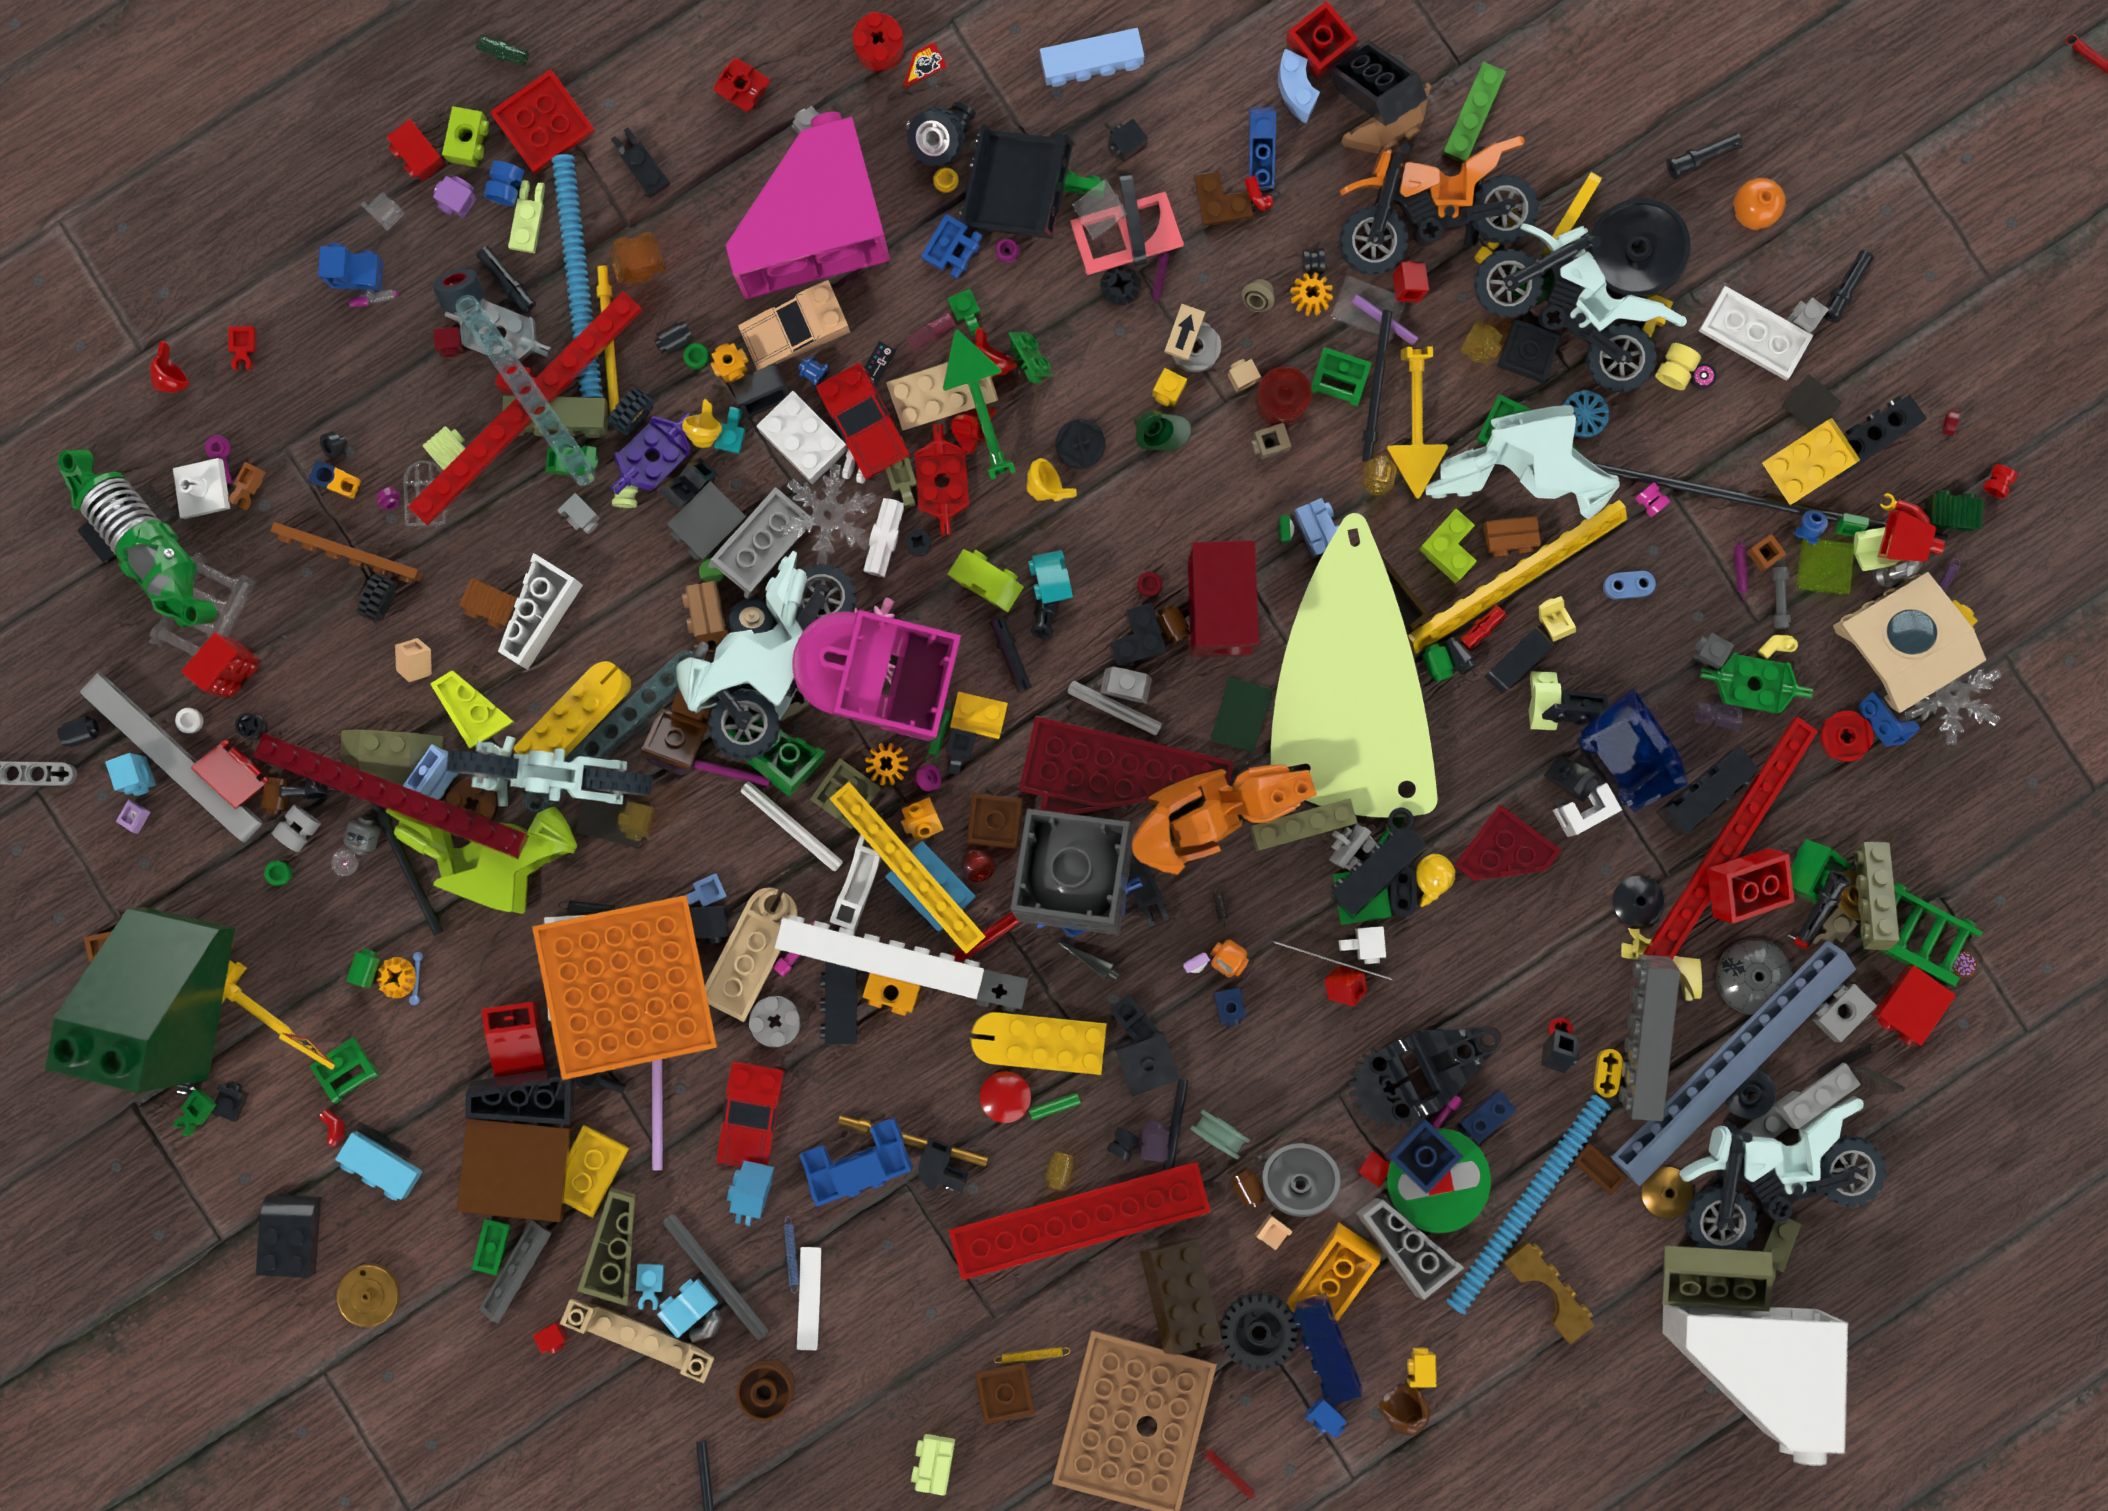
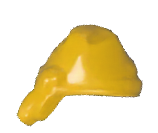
M707 399L703 400L701 414L686 417L682 422V430L692 443L700 448L712 446L722 432V425L713 417V406Z
M1039 458L1032 462L1027 473L1026 489L1037 501L1053 499L1056 502L1064 498H1074L1077 496L1076 489H1062L1059 475L1049 461Z
M1440 854L1425 856L1417 865V883L1424 892L1419 900L1420 907L1429 905L1432 901L1437 900L1439 895L1446 892L1454 883L1455 869L1452 863Z

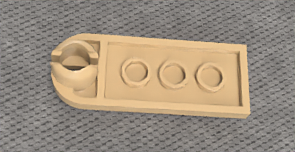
M764 888L758 890L750 897L705 985L708 1004L742 1022L746 1021L781 952L780 949L775 948L782 918L789 919V915L798 916L795 901L784 892L780 897L781 901L774 913L770 911L781 891L779 889Z

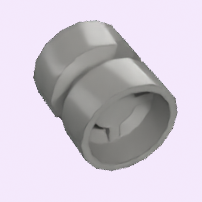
M293 804L285 815L286 821L279 822L272 831V835L282 844L299 853L307 843L306 836L313 835L321 823L310 813ZM294 822H295V823H297L299 826H301L303 829H302L301 831H299L297 828H295V827L292 826V825H293Z

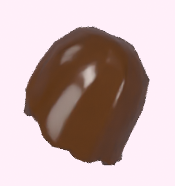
M1404 1384L1395 1387L1392 1392L1385 1394L1379 1402L1380 1413L1398 1433L1407 1436L1417 1435L1428 1424L1431 1412L1428 1402L1419 1389Z

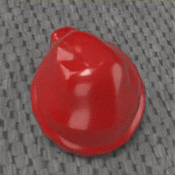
M977 328L975 334L977 342L975 346L1001 369V373L993 375L991 378L1006 375L1015 369L1017 362L989 346L986 332L983 328Z
M162 340L158 345V353L150 364L152 388L159 392L168 393L185 390L189 386V380L184 372L169 359L170 347L167 345V342Z

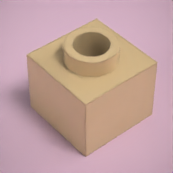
M1242 359L1231 365L1232 369L1229 370L1228 377L1236 393L1260 381L1261 376L1252 359L1247 362Z

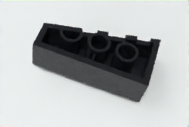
M1740 746L1734 747L1658 809L1656 813L1674 835L1684 834L1686 836L1697 827L1700 821L1707 819L1715 813L1717 806L1722 802L1726 803L1736 795L1734 791L1741 785L1745 787L1756 778L1754 774L1759 769Z
M560 1067L471 1081L466 1092L465 1118L569 1125L574 1113L575 1077L562 1080Z

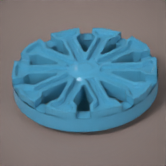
M1583 390L1575 392L1566 399L1563 406L1570 405V401H1573L1576 407L1573 406V415L1576 417L1575 437L1591 438L1605 428L1608 423L1609 410L1602 396L1592 391ZM1578 396H1583V404L1578 399ZM1589 396L1594 398L1590 405H1588ZM1598 402H1599V403L1601 404V406H1602V407L1593 409L1594 406H1595ZM1602 412L1604 413V417L1595 415ZM1594 421L1601 423V426L1597 427ZM1588 424L1592 429L1591 433L1587 431ZM1579 425H1582L1581 433L1577 432V427Z

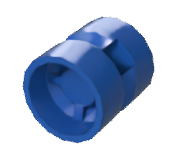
M493 161L489 173L492 180L487 181L483 196L502 205L514 206L518 195L516 187L521 185L524 170L507 162Z

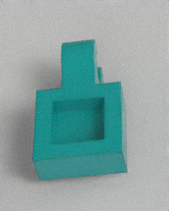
M730 407L727 424L720 423L722 425V432L715 441V449L740 454L745 429L739 427L742 411L739 408Z

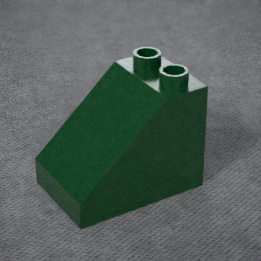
M147 907L127 908L55 1015L45 1070L135 1093L208 1080L235 928Z

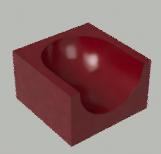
M1255 540L1192 542L1187 557L1191 657L1251 656L1252 646L1259 645Z

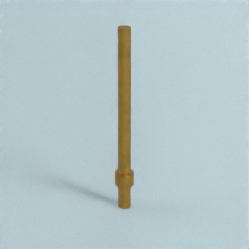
M841 1114L837 1123L838 1125L857 1130L856 1133L867 1135V1133L872 1134L870 1127L875 1125L870 1123L871 1120L864 1118L858 1120ZM901 1132L904 1144L921 1149L924 1148L927 1139ZM952 1147L950 1155L952 1158L986 1167L988 1160L986 1156Z

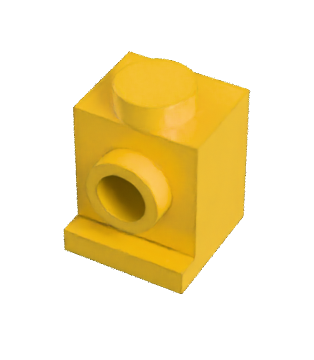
M1413 1348V1352H1411L1412 1359L1407 1360L1408 1375H1412V1378H1407V1384L1410 1387H1436V1355L1433 1352H1429V1348Z

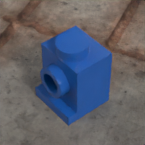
M1322 1395L1304 1413L1305 1418L1309 1422L1313 1419L1315 1420L1312 1424L1323 1435L1328 1432L1332 1437L1337 1438L1345 1429L1344 1424L1347 1422L1345 1418Z

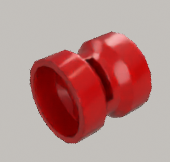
M1995 464L1991 470V479L1986 480L1983 489L1992 496L2005 499L2010 492L2009 486L2015 483L2018 474L2007 466Z

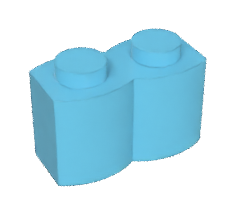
M699 1278L695 1282L689 1279L679 1288L681 1294L677 1298L673 1299L670 1296L659 1306L662 1311L657 1315L676 1338L681 1336L718 1303V1300Z

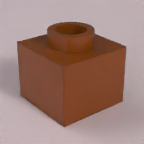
M1772 534L1746 551L1760 571L1767 569L1786 555V552ZM1761 550L1767 552V558H1764L1760 552Z

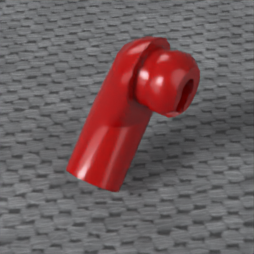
M1256 176L1244 180L1249 198L1259 210L1266 211V208L1273 206L1271 195L1266 194L1262 196Z
M327 1108L321 1113L319 1119L328 1126L327 1144L335 1148L345 1138V1124Z

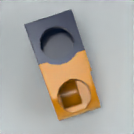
M316 460L308 478V481L313 485L354 499L362 481L345 473V471Z

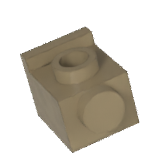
M1284 423L1254 432V440H1251L1254 454H1260L1261 459L1288 452L1292 447ZM1265 441H1273L1274 446L1271 448L1266 447Z

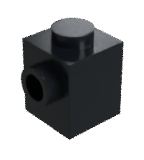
M1132 118L1126 124H1118L1110 131L1108 149L1116 159L1119 157L1124 163L1147 146L1148 137Z
M1556 1029L1543 1044L1541 1066L1566 1073L1578 1061L1580 1037Z

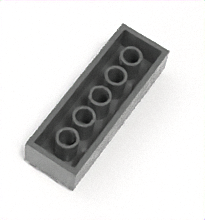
M1639 954L1638 962H1634L1633 977L1636 978L1635 987H1632L1630 991V1002L1633 1003L1632 1012L1628 1013L1627 1017L1630 1036L1625 1038L1624 1048L1628 1054L1627 1062L1622 1064V1077H1625L1624 1086H1621L1619 1090V1101L1622 1102L1624 1109L1627 1110L1631 1119L1663 1121L1680 969L1668 956Z

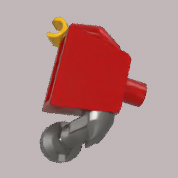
M1887 493L1884 494V497L1892 499V503L1888 506L1880 504L1884 510L1890 511L1877 557L1903 560V562L1890 567L1873 569L1872 574L1874 581L1878 585L1891 587L1897 584L1899 579L1904 577L1905 580L1915 575L1923 566V562L1927 561L1929 553L1940 555L1944 550L1945 542L1944 540L1934 538L1936 527L1930 524V518L1919 506L1903 500L1896 501L1893 495Z

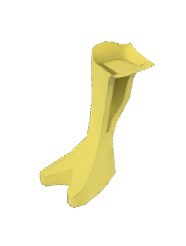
M1628 928L1635 940H1633V945L1622 943L1621 954L1623 958L1638 960V955L1644 953L1651 939H1647L1639 934V929ZM1675 955L1673 962L1680 969L1679 980L1684 1000L1691 1002L1693 998L1700 999L1702 996L1700 959L1678 957Z

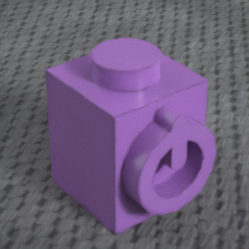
M454 175L452 178L446 176L443 181L438 182L434 189L433 198L438 203L437 208L448 215H451L453 212L463 219L477 199L472 192L474 187Z

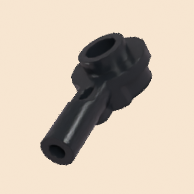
M600 1072L575 1077L578 1086L586 1090L601 1086L623 1094L626 1088L625 1083L603 1077Z

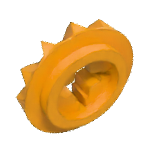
M393 957L385 960L384 964L377 969L379 973L376 981L379 983V990L384 992L386 997L402 998L408 995L415 986V969L404 958ZM392 972H402L400 976L397 978L399 983H389L393 978Z

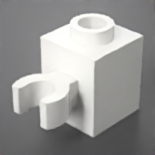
M1383 926L1355 929L1356 939L1339 940V951L1357 949L1358 959H1364L1365 964L1380 963V958L1386 957Z

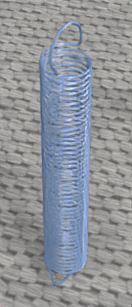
M785 1224L784 1235L786 1247L796 1250V1248L794 1247L796 1244L794 1242L786 1240L789 1239L795 1241L794 1238L786 1236L787 1234L792 1237H795V1235L792 1234L794 1233V1230L785 1227L788 1226L790 1228H794V1226ZM787 1249L788 1277L794 1278H789V1286L799 1284V1281H797L799 1278L795 1276L798 1275L795 1272L798 1271L795 1268L797 1267V1260L793 1259L797 1258L796 1255H793L796 1254V1251Z

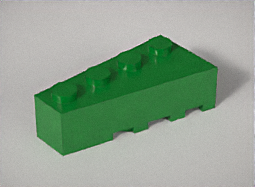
M727 718L725 725H732L731 721ZM761 719L752 724L764 728V722ZM779 728L778 738L773 744V748L769 752H765L761 758L755 757L747 762L790 797L823 763L826 751L818 747L816 749L806 744V741L798 737L794 738L782 732V729ZM736 730L726 731L734 739ZM750 732L753 740L761 735L759 732ZM739 738L738 742H749L748 739L741 740Z

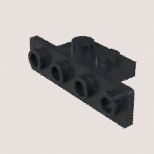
M1563 690L1561 691V704H1553L1542 713V719L1552 720L1554 723L1571 722L1575 725L1590 724L1600 728L1609 726L1626 730L1641 719V715L1637 712L1610 710L1606 694Z

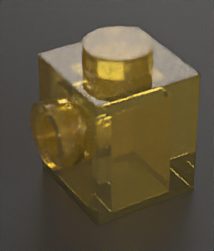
M627 801L625 811L620 812L618 826H621L620 831L626 833L625 838L641 841V837L649 838L656 808Z

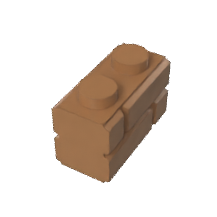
M710 581L686 586V593L682 594L685 609L689 608L691 618H687L689 633H694V637L697 638L698 635L726 630L718 583Z

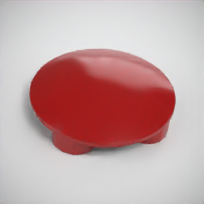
M1009 1071L997 1072L991 1075L982 1085L980 1091L981 1107L988 1117L997 1122H1014L1020 1119L1030 1106V1088L1027 1082L1016 1073Z

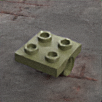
M839 758L810 800L850 829H853L854 826L829 798L846 783L850 782L870 805L882 788Z

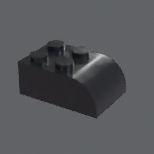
M268 1194L265 1197L259 1220L256 1275L308 1278L316 1274L321 1196Z

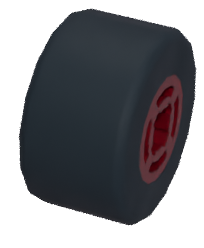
M462 268L449 271L440 276L433 285L441 309L446 312L454 313L470 309L477 305L484 296L478 276L472 269Z

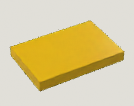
M584 1124L568 1153L563 1203L593 1218L630 1148Z

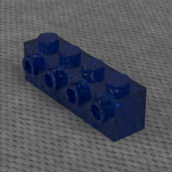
M1326 1293L1296 1302L1295 1312L1292 1313L1297 1328L1301 1327L1304 1334L1302 1342L1306 1351L1310 1350L1313 1359L1311 1363L1316 1375L1320 1374L1322 1379L1321 1390L1324 1397H1329L1332 1406L1361 1397L1362 1383Z

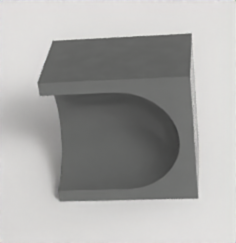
M1027 809L1011 904V911L1018 922L1120 935L1132 857V842L1135 836L1130 822Z

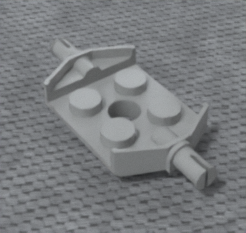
M484 298L477 305L463 312H445V317L456 320L460 324L461 343L463 346L497 360L519 365L531 353L534 354L536 352L547 358L550 355L548 352L551 353L552 347L537 341L535 320L532 317H525L485 301ZM498 328L506 329V337L502 340L494 339V332Z

